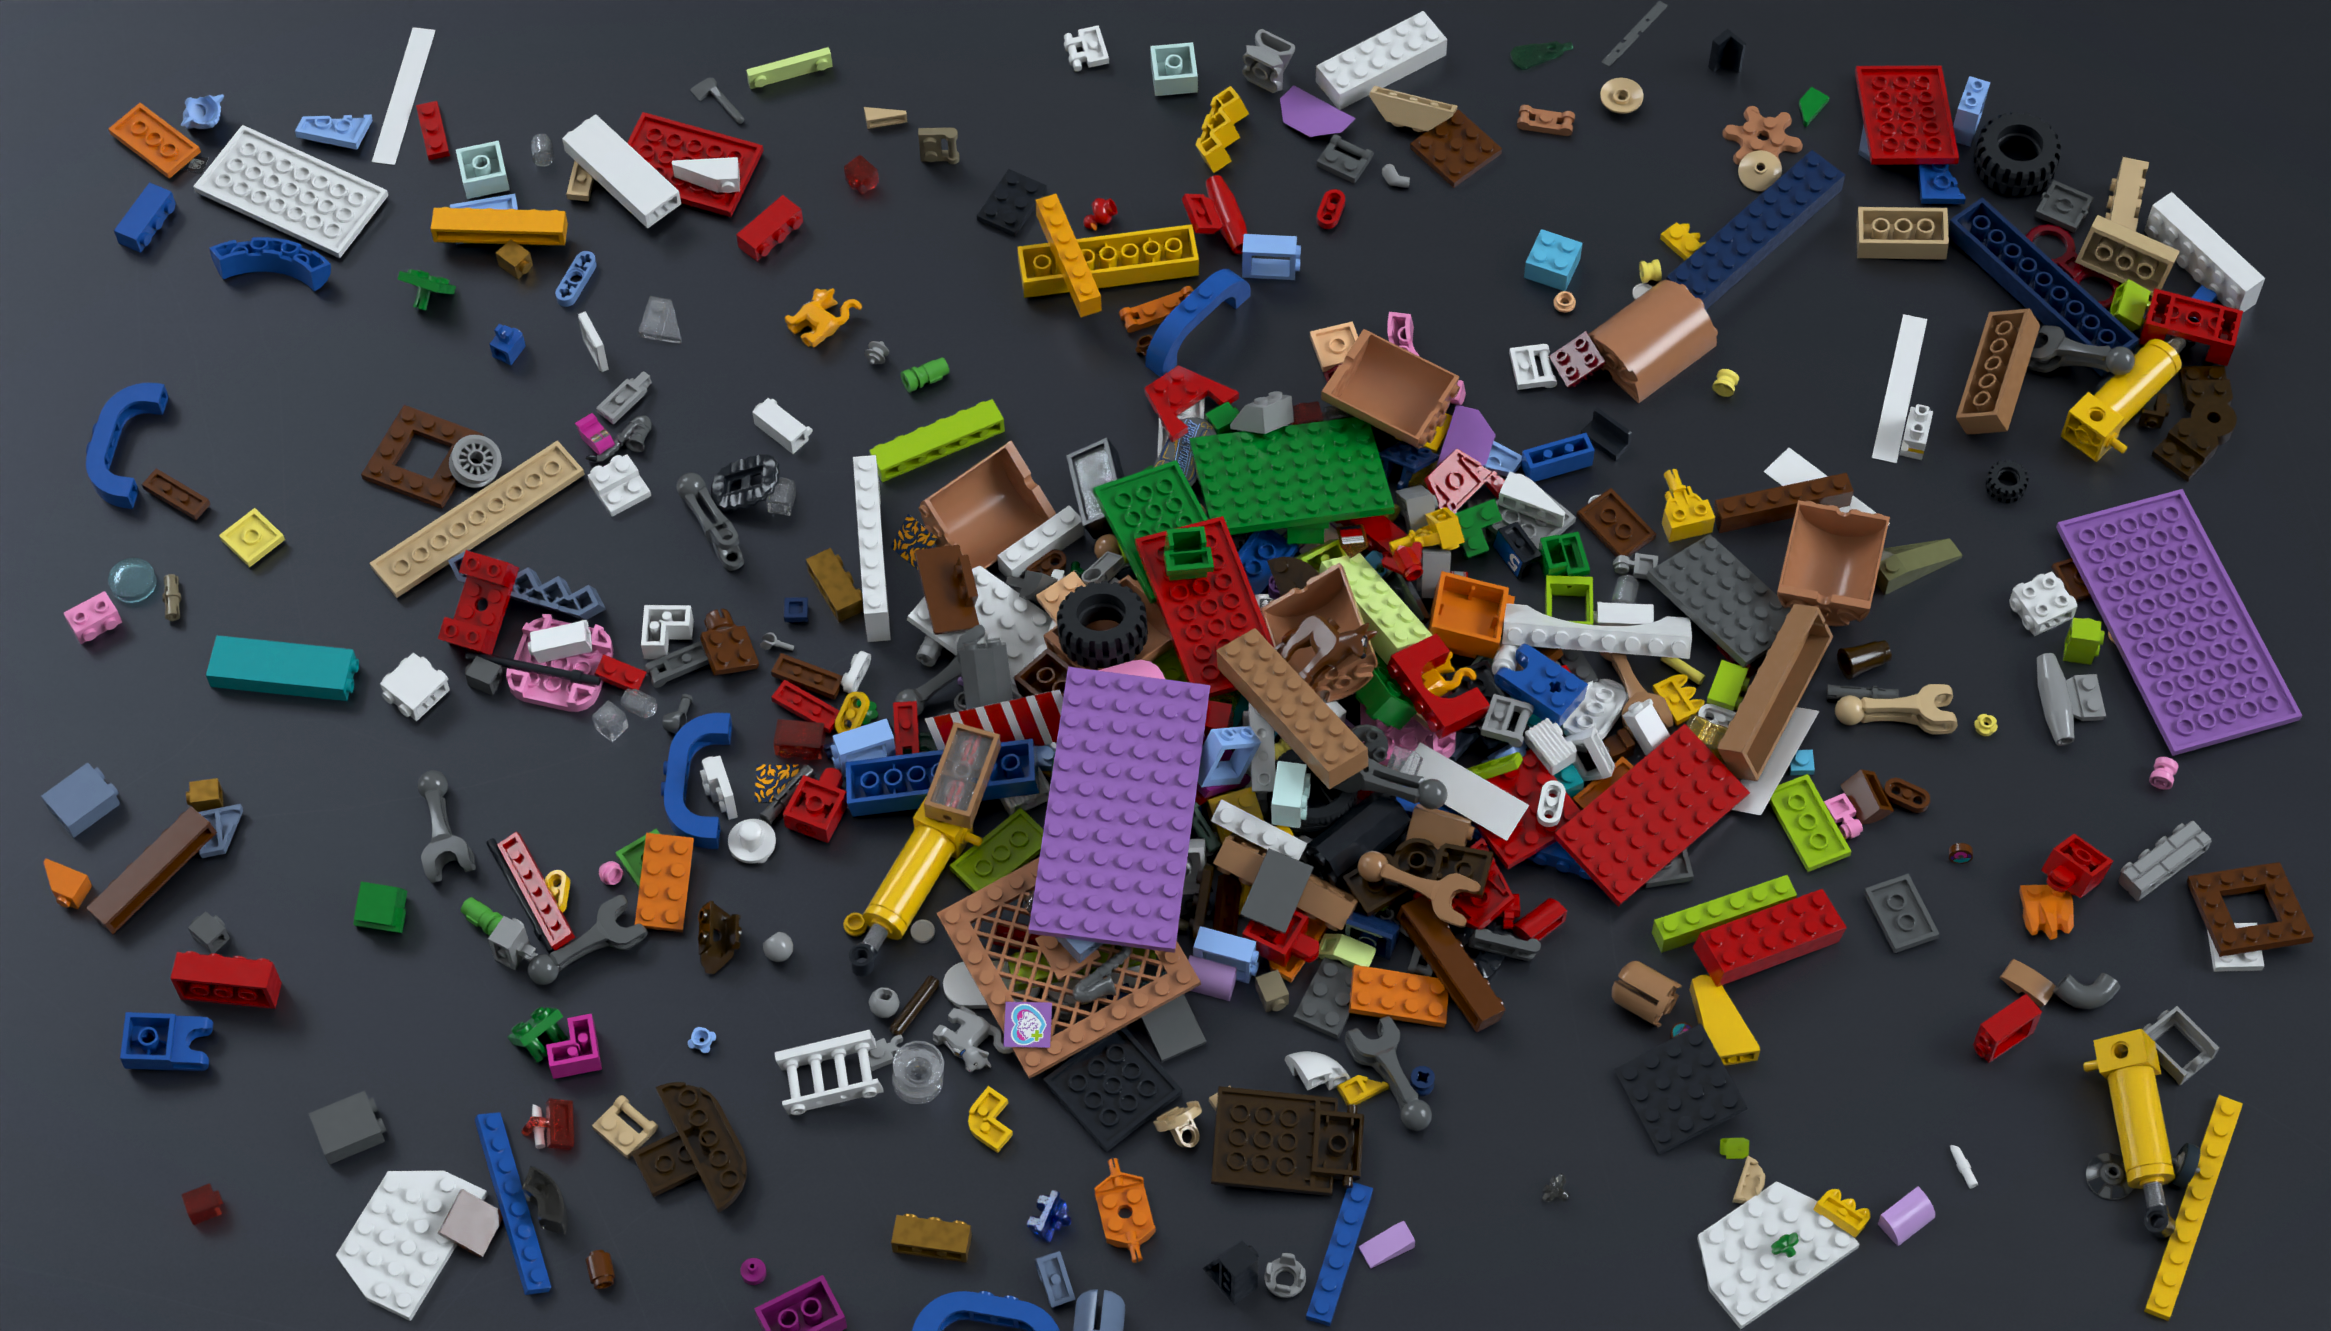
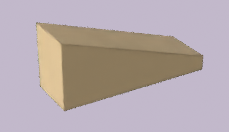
M864 107L868 129L907 122L906 111Z

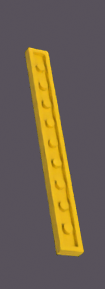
M2221 1095L2216 1100L2200 1147L2201 1154L2197 1168H2200V1172H2195L2190 1183L2187 1185L2175 1220L2174 1233L2169 1237L2144 1310L2146 1313L2167 1321L2171 1317L2243 1103Z

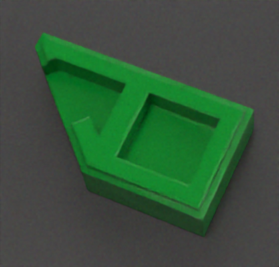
M1813 87L1799 100L1803 124L1806 127L1829 102V96Z

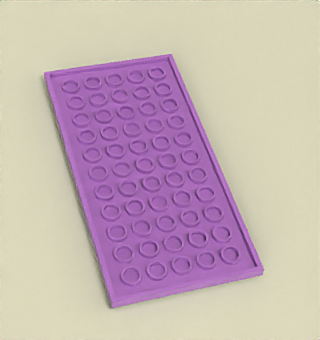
M2183 489L2057 523L2056 528L2172 756L2301 719L2302 714Z
M1068 667L1029 934L1175 953L1210 685Z

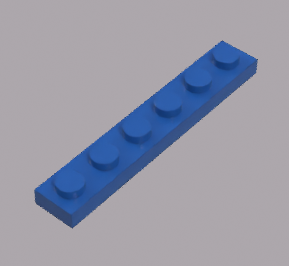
M1353 1182V1187L1346 1190L1306 1314L1307 1320L1327 1326L1331 1325L1373 1194V1188Z

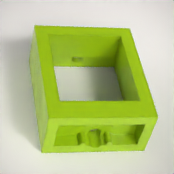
M1546 575L1545 615L1552 617V595L1585 596L1586 621L1569 622L1593 625V577Z

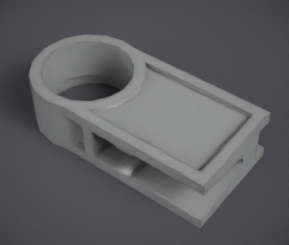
M1107 551L1083 572L1081 576L1083 583L1087 586L1090 582H1095L1096 584L1112 579L1126 566V563L1122 561L1123 556Z

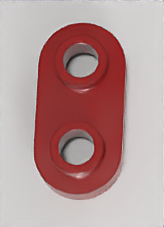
M1332 189L1324 194L1317 212V224L1320 227L1331 229L1338 224L1345 206V195L1342 191Z

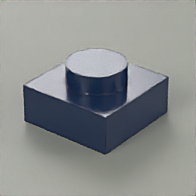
M808 597L785 598V622H808Z

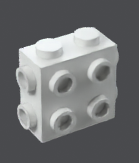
M2052 571L2045 575L2039 574L2032 581L2025 584L2020 583L2016 585L2012 590L2009 600L2012 610L2019 614L2024 627L2030 630L2034 636L2073 619L2078 607L2075 598L2068 594L2062 580L2057 578Z
M412 653L408 658H404L399 666L392 673L387 674L380 683L383 698L390 704H396L404 716H411L416 721L450 691L447 682L448 677L441 670L436 671L425 657L422 656L420 658L415 653Z

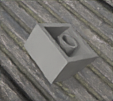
M1275 391L1270 392L1267 397L1255 398L1254 402L1243 407L1230 424V429L1266 434L1293 423L1292 396L1282 395V392Z

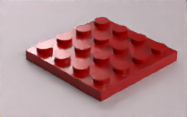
M1531 749L1522 757L1523 760L1518 769L1485 779L1529 805L1508 840L1506 841L1472 821L1507 870L1555 843L1554 833L1580 812V809L1566 792L1559 823L1553 827H1545L1538 822L1537 810L1542 787L1548 781L1558 780L1554 775L1550 774ZM1549 794L1550 797H1557L1555 794ZM1549 814L1545 815L1546 818H1552Z

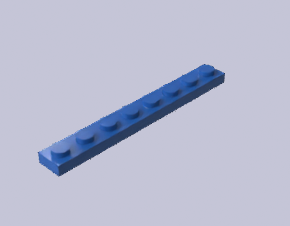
M501 1113L478 1114L474 1119L524 1293L529 1295L549 1292L551 1289L550 1280Z

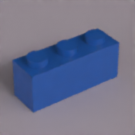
M149 182L114 229L118 243L141 253L144 247L149 245L156 231L162 227L167 216L174 211L176 203L172 192Z
M1586 432L1523 450L1521 467L1525 476L1536 482L1592 466L1595 450Z

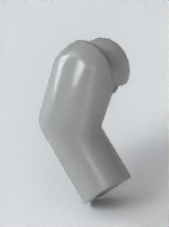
M1387 164L1382 168V175L1389 185L1409 188L1410 177L1399 176L1392 164Z

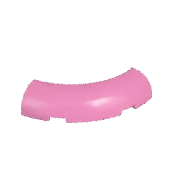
M1389 312L1387 331L1389 342L1419 356L1413 347L1414 325L1411 314ZM1458 380L1457 386L1460 387V390L1455 399H1451L1450 403L1462 405L1466 391L1464 382Z

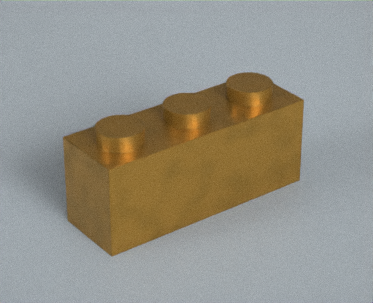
M829 548L806 559L807 571L838 623L863 612V594L859 588L855 589L853 586L854 580L850 572H845L842 568L844 565L838 554L835 555L832 549Z
M913 1214L896 1215L891 1241L892 1251L967 1262L972 1237L971 1225L958 1220L945 1222L937 1217L924 1219L918 1218Z

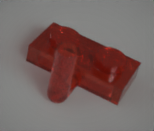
M549 1098L546 1102V1118L531 1117L521 1129L522 1134L528 1136L535 1127L547 1128V1148L571 1150L574 1147L573 1101Z

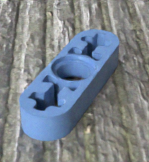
M582 251L574 259L555 292L559 305L569 307L578 299L597 266L595 255L592 252ZM575 275L582 277L579 282L570 281L571 277Z

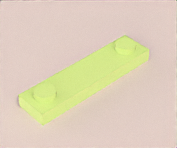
M829 47L750 68L746 71L750 89H754L815 71L825 70L833 66Z

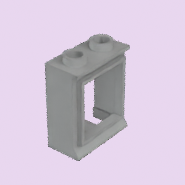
M2176 1006L2171 1011L2165 1010L2157 1018L2158 1021L2154 1025L2149 1023L2142 1030L2156 1041L2175 1026L2201 1052L2181 1068L2155 1042L2159 1064L2180 1086L2214 1059L2219 1047Z

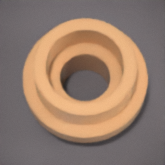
M1562 291L1555 296L1553 304L1559 312L1567 313L1575 308L1576 300L1570 292Z

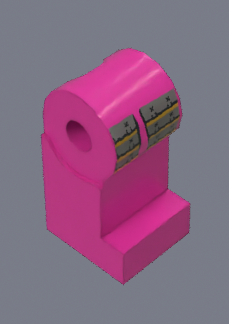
M593 413L575 423L582 440L598 455L615 446L611 435L598 422Z

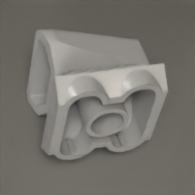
M1260 29L1255 35L1256 46L1246 45V53L1242 57L1246 66L1243 68L1242 73L1247 81L1275 93L1283 90V72L1295 52V45L1266 30Z

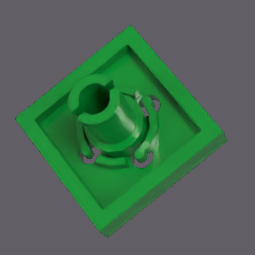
M408 269V272L400 271L397 280L418 287L413 307H418L422 310H427L431 291L454 294L456 289L455 285L449 284V279L431 276L430 273L422 270Z

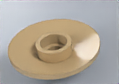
M1628 78L1609 80L1603 85L1600 93L1603 105L1610 111L1620 114L1637 110L1641 106L1644 97L1643 90L1639 84Z
M1763 150L1753 151L1741 160L1738 175L1742 184L1748 189L1764 192L1782 176V166L1778 158L1772 153ZM1763 166L1765 169L1759 171L1756 167Z

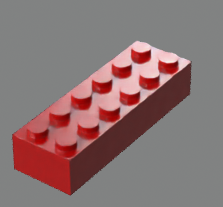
M1822 888L1701 932L1693 949L1716 987L1838 943L1847 927Z

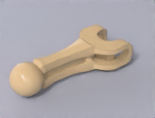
M1928 684L1918 694L1894 699L1863 697L1860 700L1856 696L1849 695L1842 697L1835 706L1837 719L1845 725H1855L1860 721L1862 723L1897 721L1918 725L1929 734L1952 733L1958 726L1957 718L1953 712L1938 709V707L1948 706L1953 699L1952 688L1945 684Z

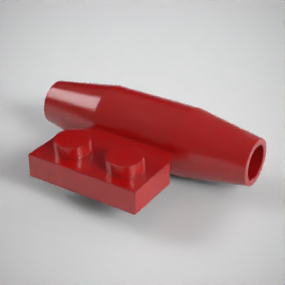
M1220 175L1211 176L1206 180L1208 197H1205L1204 194H1184L1182 202L1195 233L1214 234L1220 230L1235 254H1242L1244 234H1248L1246 223L1233 193Z

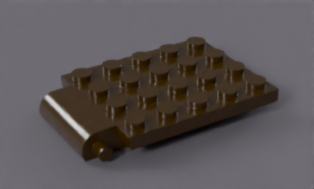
M1219 1086L1211 1184L1332 1196L1333 1179L1343 1180L1344 1188H1352L1353 1181L1361 1178L1364 1115L1357 1113V1105L1349 1104L1347 1112H1338V1098Z

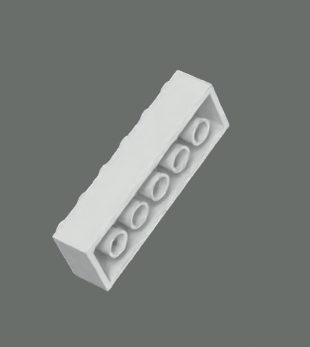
M1422 11L1316 65V83L1333 104L1341 110L1368 96L1374 86L1384 88L1446 56L1447 38L1426 13Z
M2173 192L2152 205L2144 229L2149 238L2179 250L2180 252L2176 258L2178 265L2189 272L2196 282L2214 291L2217 294V300L2224 306L2245 312L2256 304L2265 278Z

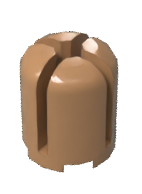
M1632 961L1626 964L1618 974L1620 979L1615 981L1612 986V999L1618 1005L1659 1028L1662 1024L1658 1021L1663 1014H1670L1679 997L1675 993L1676 989L1682 987V985L1640 961Z

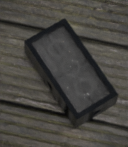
M1105 438L1066 455L1082 524L1094 540L1113 531L1093 494V487L1124 477L1118 451L1108 438Z

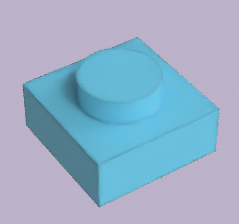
M1797 750L1789 765L1790 775H1814L1813 750Z

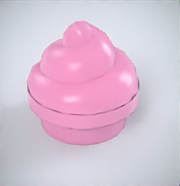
M609 861L599 867V877L604 884L615 885L622 879L623 870L618 863Z

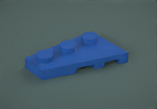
M1917 164L1921 204H1965L1966 198L1958 189V182L1955 177H1952L1948 164Z

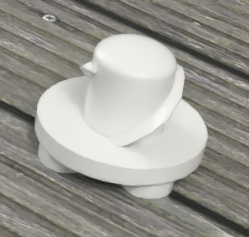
M747 819L739 822L732 828L728 837V845L731 855L735 859L744 863H764L775 849L776 837L774 830L768 823L759 819Z

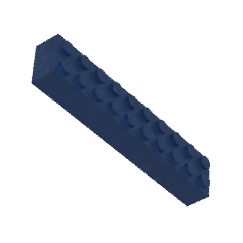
M1811 150L1670 273L1666 280L1684 284L1695 298L1702 300L1706 311L1842 191L1845 174Z
M1983 197L1950 220L1948 237L2026 309L2030 308L2034 316L2044 325L2060 327L2064 331L2065 337L2075 342L2093 346H2109L2111 349L2122 346L2130 349L2133 354L2135 353L2139 339ZM2091 367L2101 377L2109 373L2102 369Z

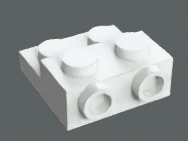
M621 455L614 456L609 464L604 467L600 465L595 466L590 471V474H588L590 486L612 517L651 496V491L640 477L638 469L628 455L623 457Z
M711 756L703 759L702 765L704 770L700 771L706 796L711 795L713 803H719L721 812H726L729 820L737 818L733 792L721 756Z

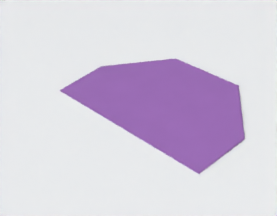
M1294 85L1280 98L1283 123L1309 137L1341 133L1356 119Z
M1456 405L1437 466L1455 449H1459L1479 461L1482 466L1486 465L1495 433L1479 410Z

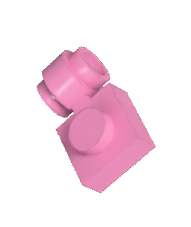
M1845 793L1824 801L1835 823L1842 822L1839 830L1844 839H1852L1860 835V832L1863 831L1862 824L1859 819L1852 818L1856 815V810Z

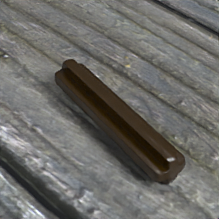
M932 975L927 977L891 1024L889 1029L895 1036L903 1034L938 988L940 983L937 978Z

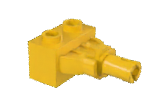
M1672 469L1673 474L1670 470L1666 471L1664 478L1670 491H1667L1665 494L1667 503L1664 509L1662 526L1668 541L1674 542L1712 533L1715 516L1708 499L1702 500L1697 494L1693 493L1690 486H1687L1686 489V486L1682 485L1677 469Z
M1447 507L1425 514L1428 525L1419 528L1417 531L1410 530L1408 536L1389 542L1392 554L1394 555V551L1399 545L1411 547L1414 542H1420L1423 547L1438 544L1442 549L1446 550L1458 548L1459 544L1465 542L1458 516Z

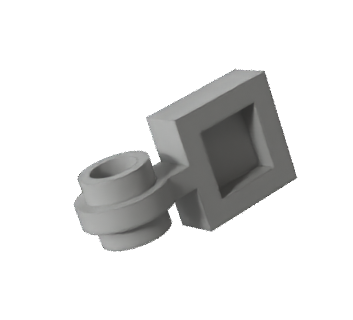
M1635 553L1634 561L1624 555L1617 556L1613 561V568L1616 573L1626 574L1630 569H1633V577L1647 579L1648 571L1658 566V556Z

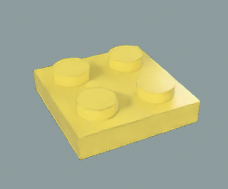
M256 508L252 509L219 535L221 541L249 567L285 540L284 535Z

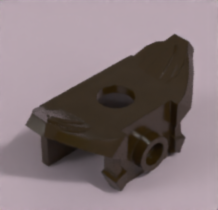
M714 901L704 904L698 915V955H700V963L704 967L705 973L715 974L733 957L734 950L739 949L741 945L739 939L742 932L741 927H739L741 915L732 914L730 916L714 904ZM713 930L719 933V941H713Z

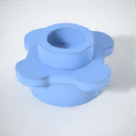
M697 1027L693 1030L691 1039L688 1040V1047L699 1049L702 1053H708L712 1041L716 1040V1034L709 1032L706 1028Z

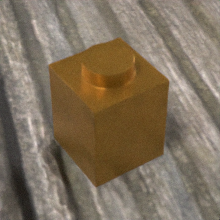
M512 239L496 252L498 265L516 279L528 273L533 266L530 252Z
M218 778L189 782L190 791H186V801L197 812L223 807V789Z

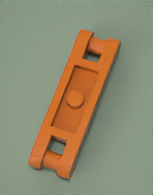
M1186 286L1179 292L1132 308L1125 307L1119 311V316L1121 320L1125 321L1127 332L1131 333L1163 322L1171 311L1194 290L1191 286Z

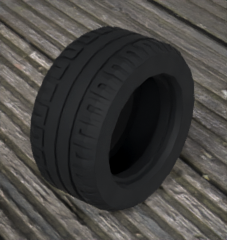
M1291 748V750L1283 753L1275 761V771L1277 770L1278 761L1305 763ZM1307 766V773H1309V774H1315V773ZM1337 789L1338 795L1332 802L1323 807H1307L1306 820L1301 819L1300 828H1289L1297 836L1303 835L1309 838H1316L1356 806L1358 791L1347 793ZM1267 792V802L1270 812L1273 792Z

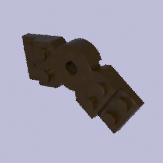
M2225 366L2181 367L2178 371L2184 409L2191 414L2189 418H2182L2168 432L2167 437L2153 450L2151 456L2187 482L2215 455L2218 445L2226 443L2231 438L2236 426L2237 417L2235 411L2230 406L2233 400L2230 379L2226 377Z
M1412 838L1404 841L1397 847L1394 857L1383 853L1388 864L1413 876L1439 881L1449 874L1458 873L1481 885L1477 894L1460 892L1454 898L1464 895L1483 899L1493 860V852L1448 843L1443 844L1437 850L1431 841L1423 838ZM1414 862H1422V863H1423V864L1420 865V866H1414V865H1412ZM1358 868L1342 876L1344 883L1358 901L1367 917L1385 907H1388L1390 910L1411 896L1412 889L1403 885L1385 881L1384 879L1377 882L1366 881L1359 874Z

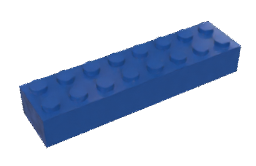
M1033 739L1001 742V749L982 801L1040 794L1038 756ZM944 750L846 762L847 805L852 817L919 809L928 794ZM973 778L972 783L977 784L978 779Z

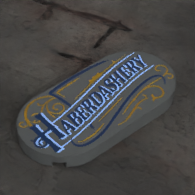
M1189 417L1181 420L1188 426V433L1174 442H1171L1168 437L1154 464V467L1177 460L1192 489L1198 481L1189 438L1216 435L1214 427L1208 421L1198 417Z

